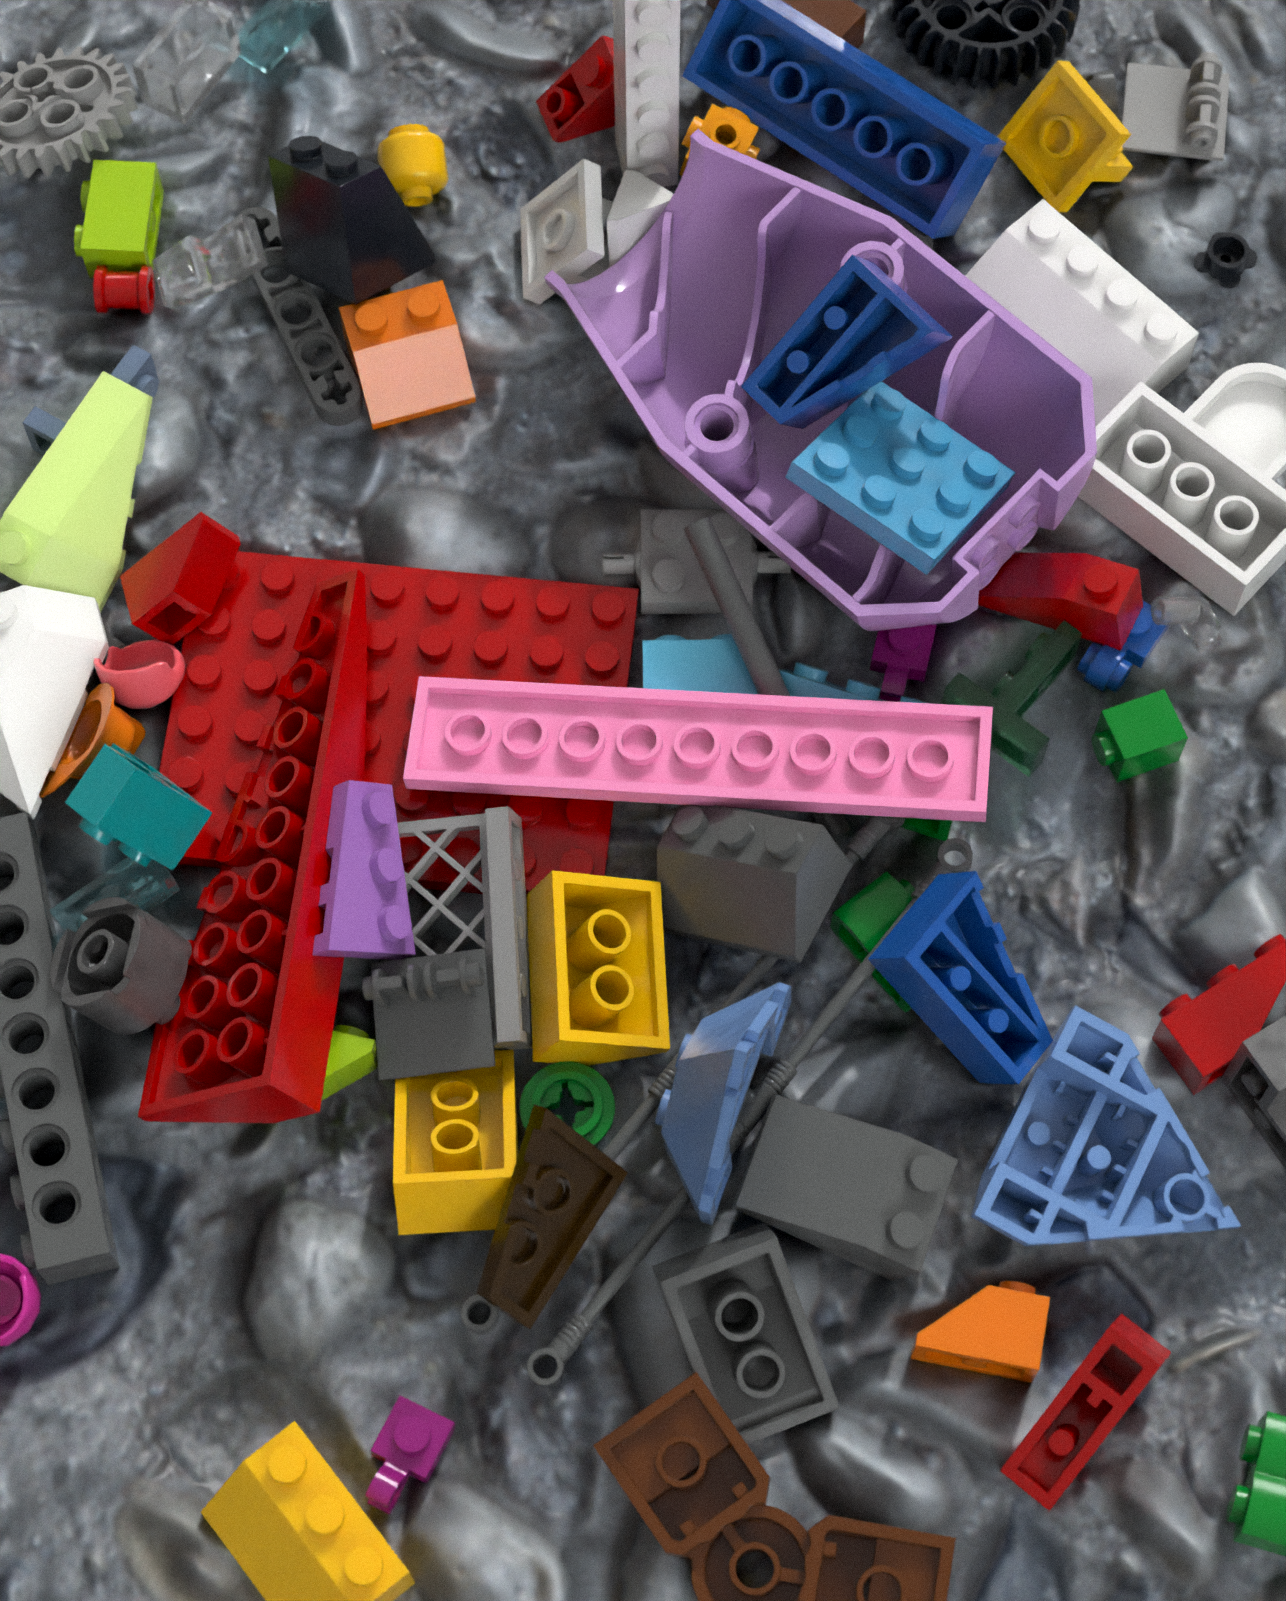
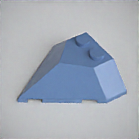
M779 982L702 1018L694 1034L687 1033L682 1041L675 1067L677 1069L672 1089H666L656 1114L655 1124L662 1126L661 1134L665 1149L700 1221L709 1225L714 1223L732 1172L729 1141L760 1054L772 1057L791 1004L790 985Z
M1075 1005L1068 1013L1053 1037V1042L1045 1050L1025 1084L981 1175L971 1217L1025 1247L1238 1229L1241 1227L1230 1206L1225 1207L1207 1178L1206 1175L1210 1173L1162 1090L1160 1087L1155 1089L1137 1058L1140 1053L1129 1034Z

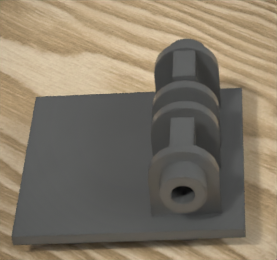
M485 948L370 963L371 976L363 977L362 989L365 999L373 1000L380 1081L496 1067Z

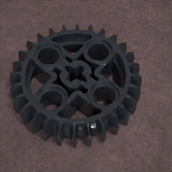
M893 0L891 13L892 21L896 22L897 37L905 39L906 53L918 52V66H924L932 62L934 63L933 74L935 77L944 71L952 73L953 85L957 83L960 77L970 78L973 89L977 87L980 80H990L995 90L998 87L999 79L1007 78L1011 85L1015 87L1019 81L1020 73L1034 80L1038 67L1049 70L1054 57H1062L1067 43L1071 42V38L1074 35L1080 9V0H1048L1049 11L1037 0H931L934 3L929 8L923 6L922 0Z

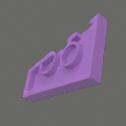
M348 780L333 786L325 849L332 859L329 883L321 886L318 905L325 909L323 933L316 935L314 938L312 956L399 960L416 955L392 785Z

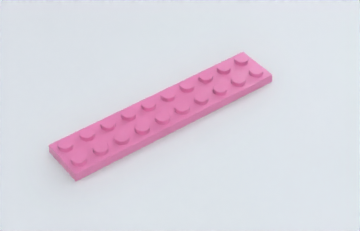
M419 676L403 780L406 789L694 806L718 805L729 808L986 822L993 707Z

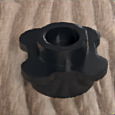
M1218 232L1211 237L1205 252H1199L1195 255L1194 267L1201 273H1209L1218 280L1220 286L1231 289L1239 285L1240 276L1246 269L1253 268L1256 265L1257 254L1253 249L1249 248L1247 241L1240 235L1232 232ZM1221 259H1227L1230 262L1224 263L1221 261Z

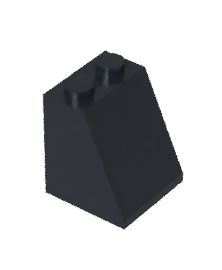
M315 136L294 138L289 142V146L268 155L287 273L351 303L358 304L435 263L433 250L380 165L358 157L354 152L344 151L325 143Z

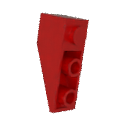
M1282 934L1274 936L1261 945L1253 953L1256 960L1240 970L1235 964L1223 968L1206 983L1209 988L1194 999H1191L1188 994H1183L1171 1001L1159 1012L1158 1015L1161 1017V1020L1152 1039L1193 1095L1223 1076L1241 1043L1258 1033L1266 1021L1286 982V939Z

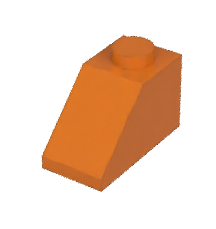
M1002 1281L999 1283V1287L988 1285L918 1332L912 1346L910 1359L1032 1383L1040 1368L1050 1297L1037 1295L1035 1287L1022 1282Z

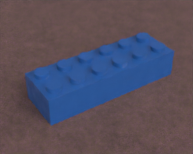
M720 0L682 75L727 106L740 110L752 122L932 239L956 234L1006 142L782 0Z

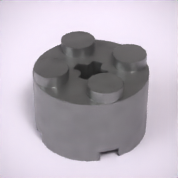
M109 897L91 904L81 913L88 919L76 932L67 928L53 954L50 967V981L53 989L60 992L63 998L60 1000L96 1023L120 1035L138 1033L154 1023L160 1025L168 1023L176 1015L180 1007V997L178 994L184 983L188 960L192 953L190 942L166 924L123 898Z

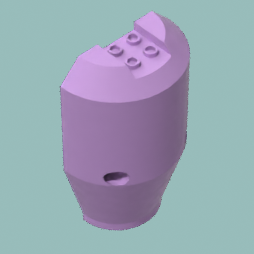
M697 129L690 136V153L679 185L662 214L643 238L617 263L590 280L577 284H566L559 275L551 270L544 277L547 285L565 300L666 461L861 628L867 631L951 623L968 616L978 609L979 590L990 583L1000 567L1015 551H1020L1029 543L1037 532L1038 527L1054 531L1085 485L1097 455L1092 377L892 217L718 144ZM852 254L876 264L953 336L947 342L882 380V382L892 389L899 391L908 400L936 419L946 423L951 429L985 452L990 453L998 461L1016 472L1009 487L927 575L785 478L792 461L860 395L804 429L780 425L741 387Z

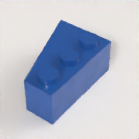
M852 254L741 387L780 425L804 429L947 342L953 336L876 264Z
M977 872L938 874L868 960L979 1083L1019 1085L1053 1042V1039L1023 973H1016L1002 944L1003 941L1007 940L1000 922H992L979 893L984 887Z

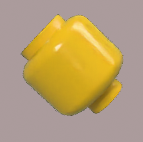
M421 124L397 126L392 128L388 132V137L379 144L377 149L378 165L384 170L405 206L418 207L427 205L433 201L432 195L439 193L446 187L449 177L445 146L438 135L429 132L427 126Z

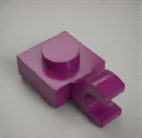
M937 624L878 631L869 670L885 673L880 699L900 702L901 696H904L907 679L924 682Z
M399 1395L370 1450L371 1456L384 1462V1464L377 1471L365 1494V1497L369 1498L367 1504L390 1515L410 1476L427 1484L455 1430V1422Z

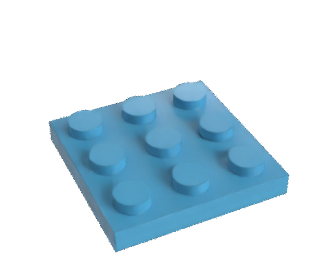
M881 381L864 391L792 461L785 478L927 575L1009 487L1016 472L998 461L990 453L985 452L961 436L946 423L936 419L908 400L899 391L892 389Z

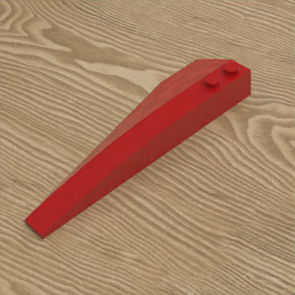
M359 569L320 582L314 588L293 645V649L300 653L297 663L289 669L286 675H282L275 696L282 700L279 712L273 726H263L256 745L258 749L263 751L256 773L246 772L215 855V859L222 863L219 874L211 880L208 887L203 888L196 907L204 912L194 941L188 940L192 946V953L188 960L184 983L178 994L180 997V1007L176 1015L168 1023L163 1025L156 1023L138 1113V1118L146 1122L278 1123L320 1113L344 957L312 956L314 938L316 935L323 933L325 909L318 906L320 889L322 885L329 883L332 859L325 850L333 786L345 781L364 782L367 704V622L365 574Z

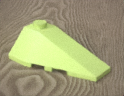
M103 371L9 504L0 520V572L22 585L93 597L96 599L101 613L124 567L126 550H123L122 547L127 518H132L135 499H132L131 495L136 466L142 462L153 397Z

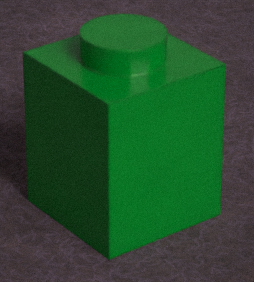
M1165 689L1102 710L1095 732L1091 737L1097 760L1103 767L1109 765L1116 782L1179 761L1188 739Z

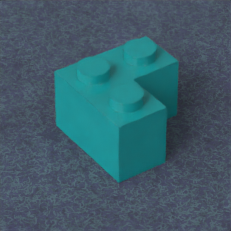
M114 743L111 747L104 744L65 801L68 806L83 817L78 827L97 841L108 846L111 841L117 842L119 840L121 843L117 848L142 866L147 867L153 859L171 870L175 869L212 815L210 810L153 766Z

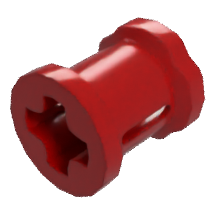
M97 265L93 279L96 312L107 313L109 308L140 309L142 314L151 315L155 302V279L152 267L142 266L140 271H109L106 265Z

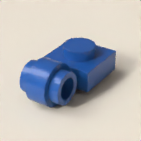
M1143 601V607L1122 650L1114 649L1106 644L1102 645L1093 642L1081 659L1077 671L1085 675L1084 681L1098 690L1105 692L1108 688L1117 693L1130 674L1133 664L1139 668L1143 666L1169 628L1172 617Z

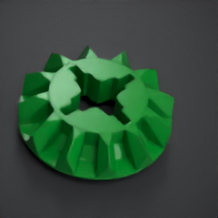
M558 1062L539 1070L526 1084L520 1099V1118L525 1130L534 1104L547 1108L549 1111L560 1107V1098L563 1097L562 1088H568V1095L572 1097L573 1104L584 1106L585 1111H579L575 1114V1123H572L573 1130L597 1148L601 1139L612 1129L615 1114L614 1095L608 1082L593 1068L577 1062ZM555 1114L559 1119L563 1121L561 1115Z

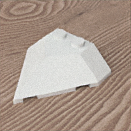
M22 585L0 593V793L15 803L20 811L26 812L28 817L34 820L42 803L39 793L49 771H56L88 697L85 688L94 670V658L101 659L103 663L109 645L99 606L95 598Z

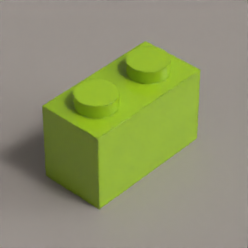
M93 160L90 181L84 180L81 187V206L83 212H85L84 225H76L74 233L75 254L77 257H83L89 278H94L97 265H106L109 271H140L142 266H151L154 269L164 190L156 162Z

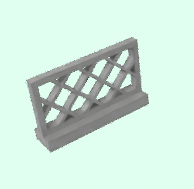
M506 806L487 808L484 814L397 823L399 838L418 836L430 847L409 874L404 871L407 893L413 887L433 904L412 930L414 945L419 947L428 956L437 955L420 938L439 915L443 913L463 931L445 953L460 952L471 939L482 948H485L494 1048L507 1047L511 1050L532 1048L522 818ZM479 829L481 850L464 868L446 853L444 849L460 831ZM443 833L436 842L427 836ZM440 855L460 874L442 896L436 899L417 881ZM480 867L482 868V883L474 877V874ZM470 881L483 893V908L467 926L447 906ZM483 925L485 927V940L477 934Z

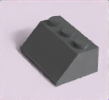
M680 805L657 845V882H661L663 932L801 963L852 864L826 828L821 824L718 805Z

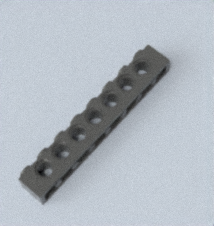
M22 812L0 818V878L5 876L14 877L10 886L0 891V938L11 929L18 928L24 930L20 939L15 943L0 945V1099L6 1098L9 1118L0 1120V1128L6 1152L8 1155L16 1154L19 1175L11 1176L10 1184L17 1211L26 1210L30 1232L20 1235L24 1260L27 1268H36L45 1282L50 1285L119 1268L120 1265L71 1008L60 1000L63 999L60 992L53 989L50 981V967L58 940L38 835L27 813ZM25 981L34 983L32 990L25 997L20 999L8 998L11 989L18 983ZM33 1035L44 1036L42 1045L36 1051L29 1054L18 1053L20 1044L26 1038ZM41 1090L55 1091L49 1105L38 1110L28 1109L29 1101L34 1094ZM53 1145L65 1146L64 1155L59 1162L51 1166L38 1165L39 1157L46 1148ZM64 1201L76 1203L74 1214L70 1219L60 1224L48 1222L49 1214L54 1206Z

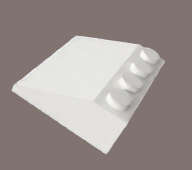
M1044 199L1009 226L965 275L1092 377L1095 427L1140 381L1158 393L1189 366L1199 332Z

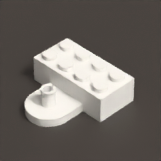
M1247 363L1229 369L1217 378L1184 413L1140 381L1095 427L1097 455L1090 475L1078 495L1080 499L1233 616L1286 561V490L1275 482L1286 470V369L1266 363Z

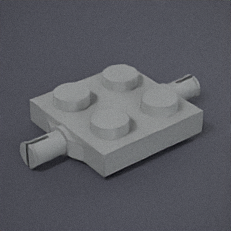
M724 509L641 510V536L635 547V552H602V575L636 574V581L641 590V614H722L684 531V528L707 517H710L751 610L753 609V586L757 579V573L790 574V566L773 551H757V546L751 533Z

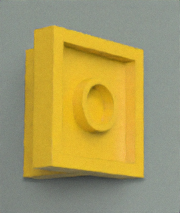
M1056 61L997 136L1006 142L1003 150L1046 202L1058 212H1068L1092 182H1121L1133 168V165L1121 153L1123 150L1122 145L1131 136V133L1069 61Z

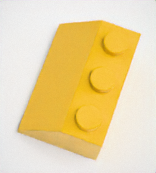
M552 870L526 895L533 1062H577L591 1066L666 1053L670 1050L661 882Z
M295 1421L247 1457L201 1511L204 1518L266 1601H394L415 1584L408 1569Z

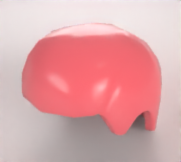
M158 639L137 641L121 649L111 646L108 649L107 660L104 665L99 658H94L93 662L100 683L107 682L114 688V702L130 709H148L166 701L179 687L185 676L186 667L184 657L174 645Z

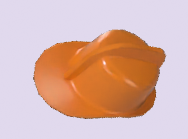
M109 683L99 684L89 693L56 771H49L39 793L40 798L55 792L69 778L80 780L104 744L111 747L114 743L134 755L143 741L146 732L145 728L139 721L114 704V688Z

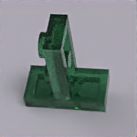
M1065 620L1051 636L1046 632H1042L1025 654L1024 659L1028 662L1017 674L1011 670L1005 673L994 687L991 695L958 672L945 687L942 704L993 707L991 750L1030 777L1043 762L1050 738L1025 721L1023 716L1075 658L1082 633Z

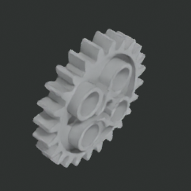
M77 46L69 56L64 55L62 48H57L52 58L46 59L42 53H38L34 64L28 65L23 61L17 62L19 71L15 74L8 72L0 73L3 81L0 84V167L3 166L6 174L9 176L21 169L24 177L29 178L37 168H41L45 177L50 176L54 166L62 165L66 172L71 171L72 161L77 158L85 163L91 162L89 152L94 149L103 152L108 151L105 140L107 138H122L123 134L119 126L132 124L133 119L130 112L138 108L134 99L137 96V92L124 63H117L113 54L102 57L98 48H95L86 56L81 46Z

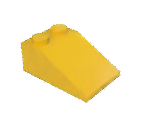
M514 1049L494 1050L496 1067L395 1079L393 1190L399 1235L496 1229L518 1158Z

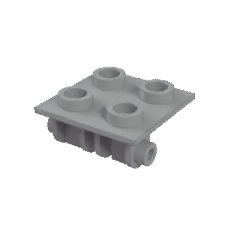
M1213 52L1199 54L1198 58L1192 63L1191 69L1127 63L1122 124L1131 133V136L1122 145L1123 150L1223 161L1230 74L1222 73L1223 64L1218 60L1217 54Z

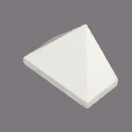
M625 170L607 218L610 267L623 258L643 238L657 221L673 196L672 192L636 170Z

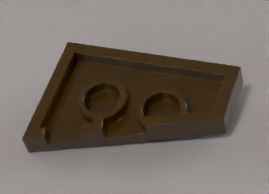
M533 1105L476 1294L516 1323L530 1330L628 1174L625 1169L547 1108Z

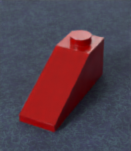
M1014 552L1000 567L990 583L979 590L978 605L1098 644H1106L1121 651L1143 607L1139 569L1087 553Z
M1121 1313L1098 1340L1000 1469V1472L1050 1511L1172 1352Z

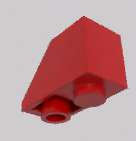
M602 35L536 100L554 142H566L615 126L613 38Z
M199 512L120 575L131 623L156 639L174 645L210 617L241 545L239 536L209 516Z

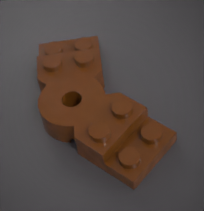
M697 1372L593 1445L667 1556L692 1560V1585L699 1601H947L955 1537L832 1515L826 1516L806 1531L790 1514L767 1505L770 1488L769 1475ZM749 1553H762L774 1565L773 1576L763 1587L749 1588L742 1584L737 1577L738 1563Z

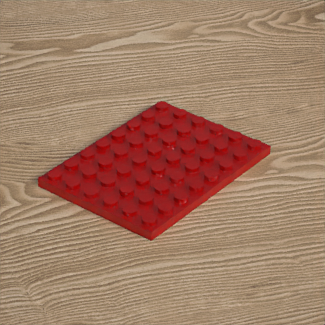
M237 552L211 616L185 635L181 654L186 665L185 676L173 694L159 772L210 810L212 815L178 864L221 868L222 863L215 859V855L246 772L256 773L263 751L258 749L256 745L263 726H273L279 712L282 700L275 696L282 675H286L289 669L297 663L300 653L293 649V645L314 588L320 582L359 569L365 574L367 622V704L364 782L392 785L397 823L484 814L487 808L508 806L522 818L526 895L552 870L606 876L615 801L406 789L403 775L419 676L629 687L639 589ZM480 830L460 831L444 851L465 868L481 850ZM443 833L427 836L436 842ZM418 836L399 838L404 871L408 874L430 849ZM439 855L417 882L425 889L446 891L460 873ZM480 867L474 874V877L482 883V868ZM470 881L460 891L483 894Z

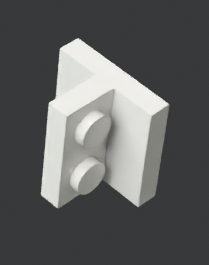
M583 158L520 209L524 299L541 304L555 294L544 278L551 270L559 275L566 284H577L590 280L610 268L607 218L613 202L602 198L600 165Z

